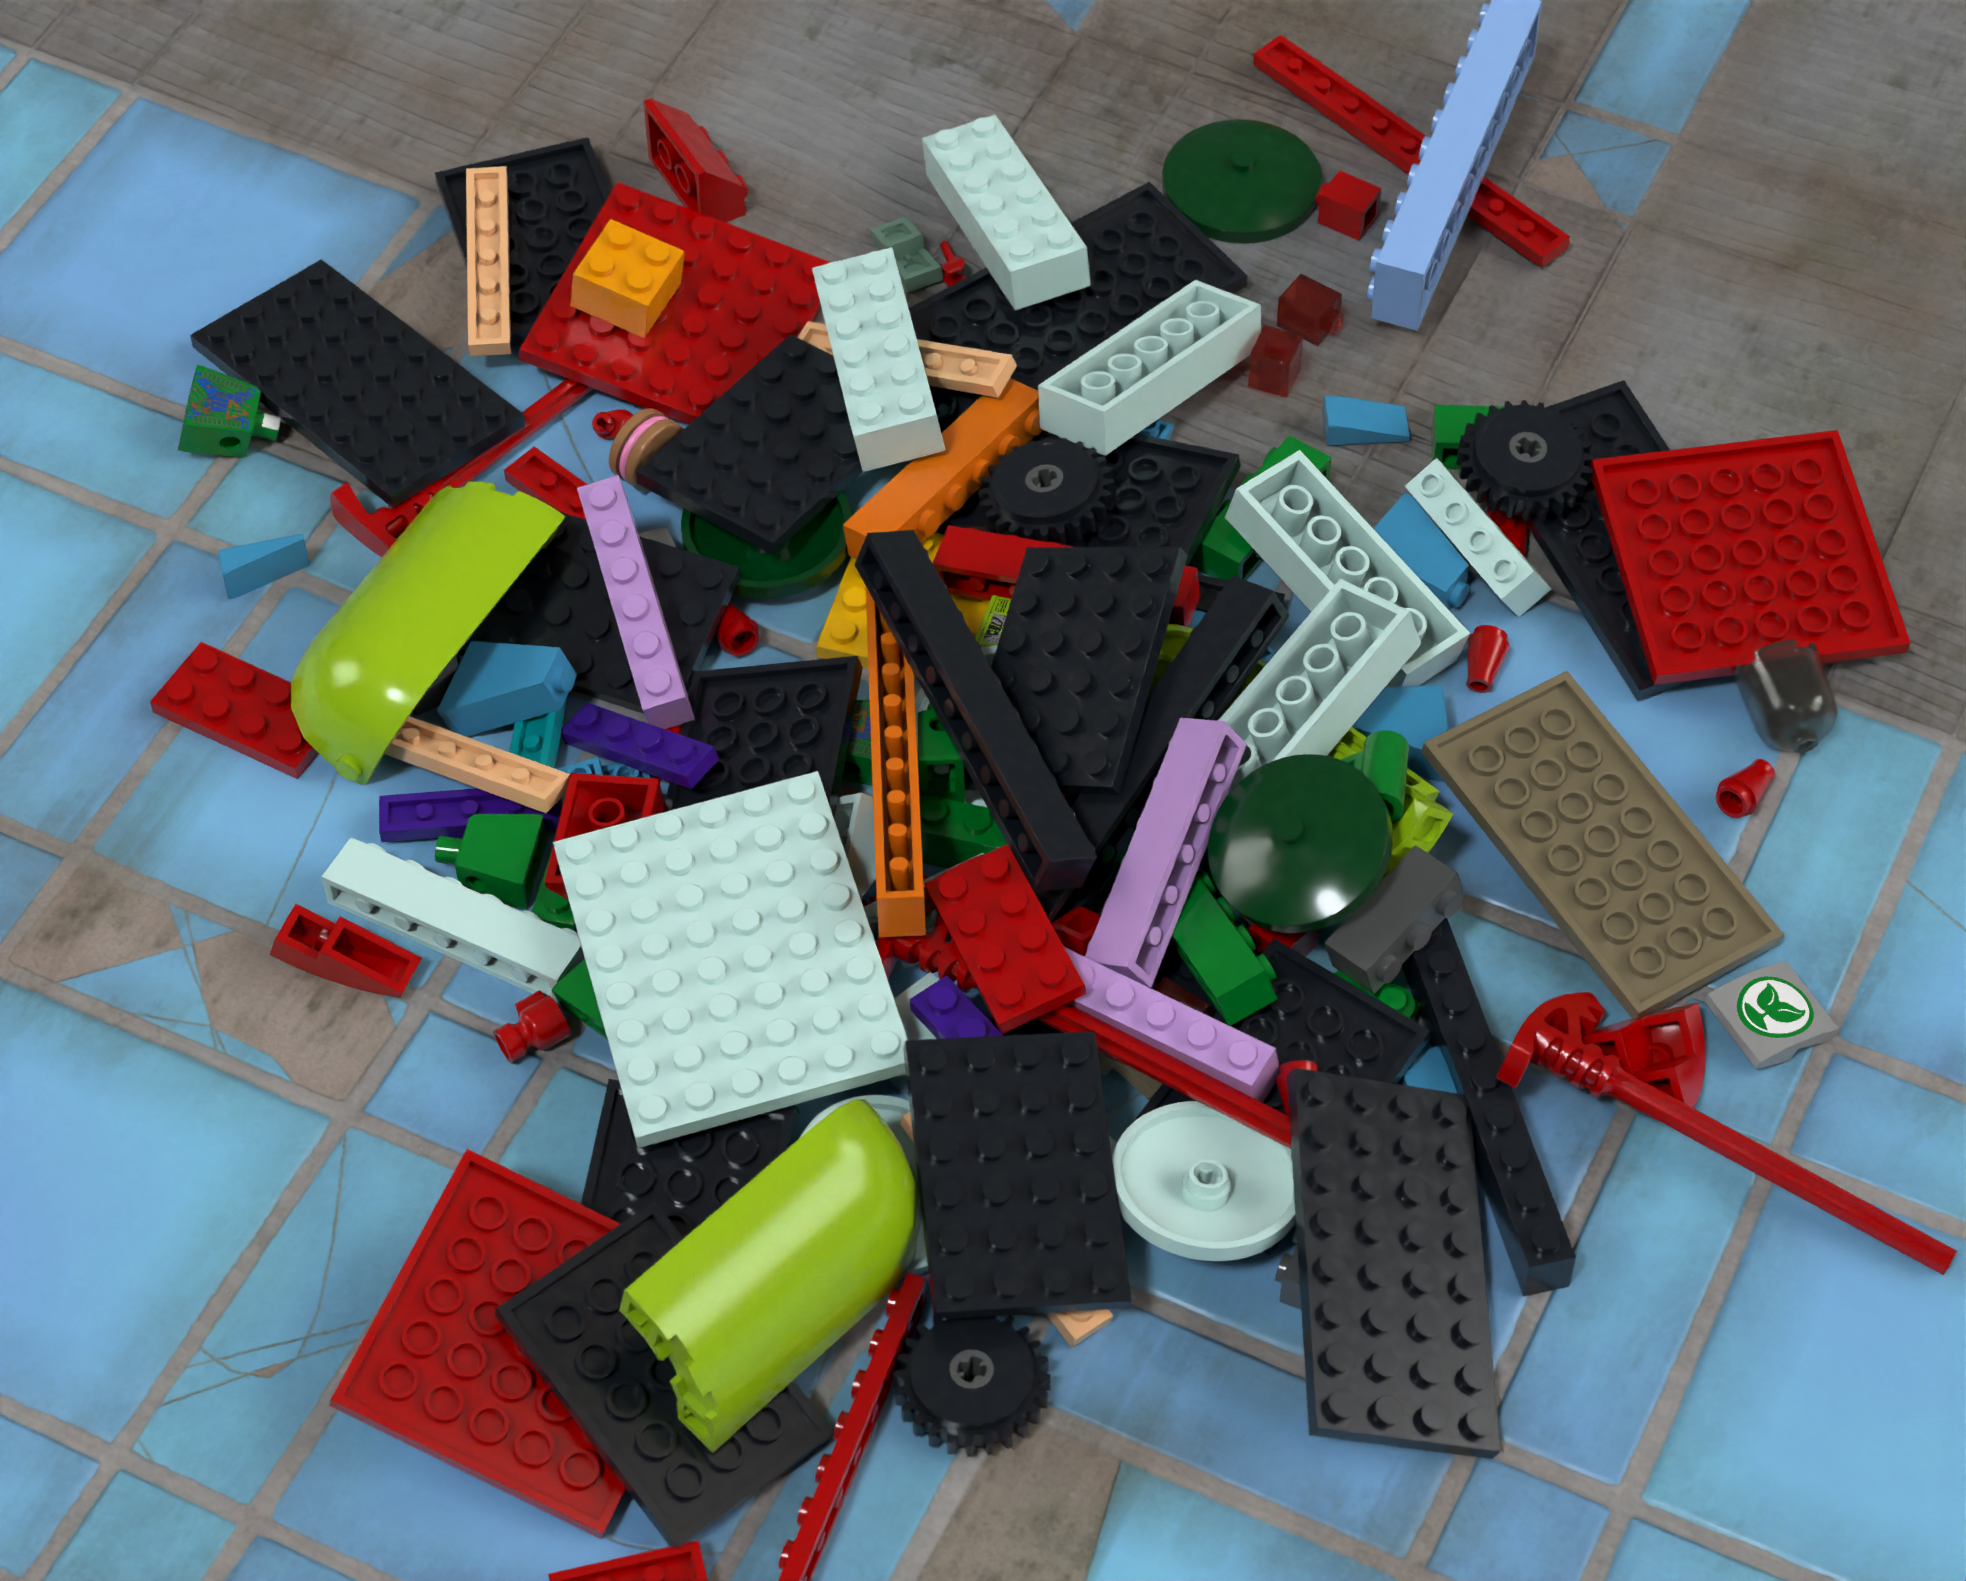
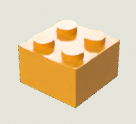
M610 219L573 273L570 306L645 338L681 284L685 251Z

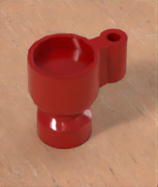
M540 990L515 1003L519 1016V1021L516 1024L506 1023L493 1030L500 1050L510 1063L525 1056L527 1049L530 1047L544 1050L571 1036L568 1023L557 1003L550 995L545 997Z

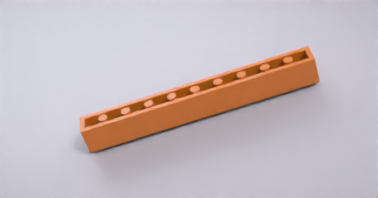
M866 587L879 937L926 935L914 673Z

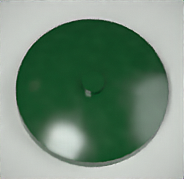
M1244 119L1209 123L1184 135L1167 154L1162 175L1163 195L1208 238L1239 244L1273 240L1300 227L1314 212L1317 206L1316 196L1321 187V170L1318 160L1312 150L1300 138L1270 123Z
M841 491L774 555L683 509L681 517L683 548L692 553L738 566L742 575L733 593L735 595L759 599L795 595L823 582L844 561L848 549L843 524L852 516L851 508L844 492Z
M1318 754L1284 757L1265 764L1247 775L1231 790L1219 807L1208 841V859L1211 874L1223 897L1239 915L1249 922L1268 930L1285 933H1299L1321 929L1342 920L1354 912L1371 896L1379 885L1391 857L1393 846L1392 822L1388 808L1374 784L1351 764L1337 758Z

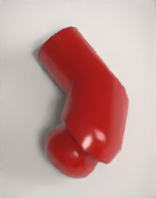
M624 409L600 412L593 417L592 428L601 438L615 439L619 430L633 414Z
M1490 505L1486 513L1525 557L1528 527L1520 515H1513L1511 519L1506 518V512L1499 509L1494 513L1491 512Z

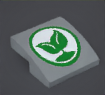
M1786 961L1769 965L1738 977L1708 993L1704 998V1002L1756 1069L1788 1062L1798 1049L1830 1042L1839 1030L1838 1026Z

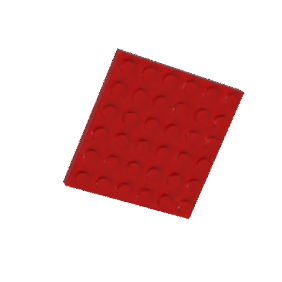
M617 182L520 347L519 360L641 407L654 408L670 418L690 424L790 334L798 337L807 321H816L822 307L812 268L830 262ZM610 219L685 251L681 284L645 338L570 306L573 273Z
M1838 430L1593 459L1591 461L1590 468L1593 469L1591 478L1654 685L1907 653L1911 643Z
M466 1149L330 1399L329 1406L601 1539L626 1488L494 1314L496 1308L619 1226L620 1223Z

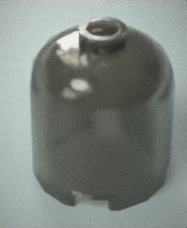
M1786 640L1753 652L1756 660L1746 667L1739 664L1734 673L1736 685L1755 731L1764 744L1776 750L1802 753L1814 749L1819 744V741L1826 737L1833 729L1838 715L1837 704L1816 644L1809 643L1808 647H1798L1796 640Z

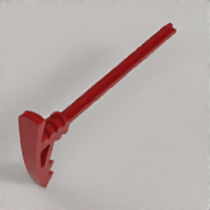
M567 378L522 412L525 419L524 428L394 508L388 505V508L380 507L372 514L367 513L346 482L330 495L333 516L350 534L382 558L397 540L396 538L404 532L438 491L450 485L452 488L464 487L467 482H471L594 388Z
M982 854V855H979V856H977V857L971 858V859H969V860H967V861H965V862H963V863H961V864H959V865H957V866H955V867H953V868L947 870V871L944 872L943 874H945V873H947V872H949V871H951V870H953V869H955V868H957V867H959V866H962V865H964V864H966V863H968V862H970V861H972V860H974V859H976V858H979V857L983 856V854ZM924 887L926 919L935 907ZM939 914L931 933L926 931V935L879 937L876 941L888 981L896 960L900 959L908 964L919 962L920 969L925 973L931 972L933 974L938 971L939 980L946 975L953 982L957 980L958 988L964 993H968L972 988H977L953 941H951V937ZM1068 1003L1036 1018L1063 1033L1095 1031L1098 1051L1291 1149L1288 1115Z
M1592 993L1565 994L1542 1003L1527 1017L1517 1032L1496 1076L1497 1079L1516 1089L1529 1062L1540 1068L1547 1066L1551 1074L1559 1078L1568 1077L1569 1083L1579 1089L1588 1088L1590 1095L1598 1099L1604 1095L1614 1096L1942 1275L1946 1273L1957 1250L1629 1074L1621 1067L1619 1063L1621 1058L1613 1054L1605 1056L1602 1054V1048L1593 1043L1583 1044L1582 1035L1592 1032L1594 1028H1597L1605 1013V1010Z

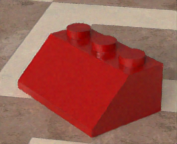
M651 98L643 101L649 160L684 207L726 223L746 215L744 198L748 196L747 186L743 178L739 174L735 175L729 168L725 154L721 150L716 151L713 147L706 129L703 126L698 127L691 116L684 111Z
M571 773L554 842L663 813L664 800L659 779ZM553 845L544 881L545 887L568 900Z

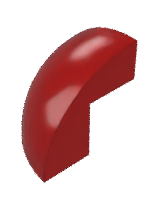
M1698 1003L1670 1008L1638 1018H1631L1582 1035L1583 1044L1593 1043L1602 1048V1054L1605 1056L1613 1054L1621 1058L1619 1063L1624 1071L1692 1108L1695 1106L1701 1093L1705 1073V1041Z

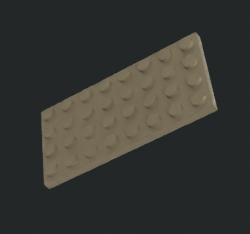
M1568 671L1424 742L1421 753L1631 1018H1638L1653 1013L1781 943L1784 933Z

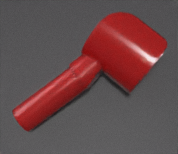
M942 241L940 248L946 263L940 266L942 268L943 282L947 287H950L966 278L963 272L965 261L962 257L957 258L954 255L948 241Z

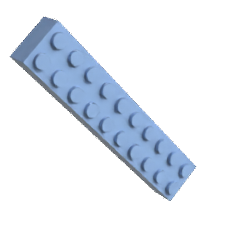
M1491 0L1490 4H1483L1478 19V26L1480 28L1479 30L1472 29L1466 48L1468 55L1467 57L1461 55L1455 71V79L1457 80L1455 83H1448L1443 98V106L1445 107L1443 110L1437 109L1431 126L1432 137H1424L1419 153L1420 164H1413L1407 179V187L1409 189L1407 193L1400 192L1394 211L1396 218L1395 220L1389 219L1386 223L1382 237L1383 248H1375L1372 255L1369 271L1375 273V276L1372 277L1367 292V300L1372 301V319L1418 331L1534 60L1542 0Z

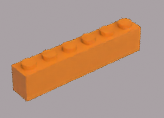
M1010 378L999 397L982 395L942 432L946 451L913 459L843 524L849 556L857 559L867 533L914 530L921 543L927 537L933 535L945 520L955 511L961 509L965 502L982 487V477L990 476L988 467L990 465H998L1001 454L1008 455L1013 451V447L1026 445L1028 441L1043 431V429H1040L1038 391Z

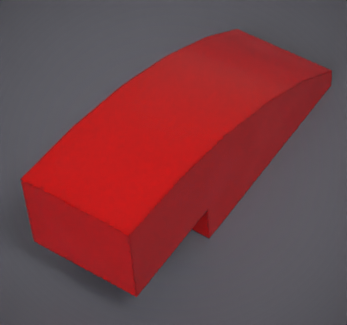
M296 903L278 932L269 954L289 965L323 979L351 988L401 998L422 959L339 916L336 923H333Z

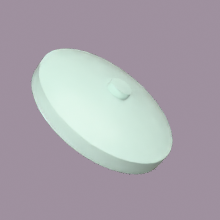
M1198 1101L1173 1103L1144 1114L1124 1131L1116 1144L1112 1160L1120 1214L1141 1237L1165 1251L1203 1261L1242 1259L1261 1253L1275 1245L1290 1231L1296 1222L1291 1149Z

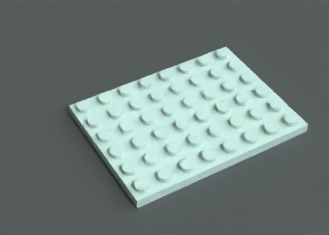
M818 771L553 842L638 1148L906 1074L903 1047L905 1040L908 1039Z

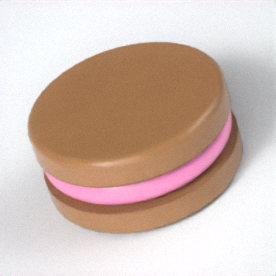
M647 408L637 412L622 426L613 441L609 453L611 472L614 475H619L620 479L626 481L638 491H650L637 484L636 471L683 430V427L675 421L668 419L666 415L654 408Z

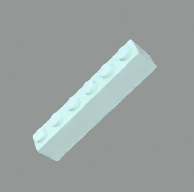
M351 837L321 876L327 903L532 994L540 990L545 997L550 995L559 1006L561 1005L551 989L585 959L578 933L569 928L560 929L542 921L539 916L530 911L521 912L507 906L491 894L486 893L482 895L464 887L462 883L452 877L443 878L425 870L422 865L413 860L404 861L388 854L382 847L374 843L366 844Z

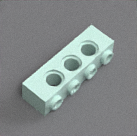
M1438 458L1433 460L1405 485L1407 490L1497 596L1518 617L1552 589Z

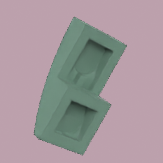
M906 216L870 229L871 237L878 251L892 247L902 286L906 293L943 281L941 266L924 248L923 234Z

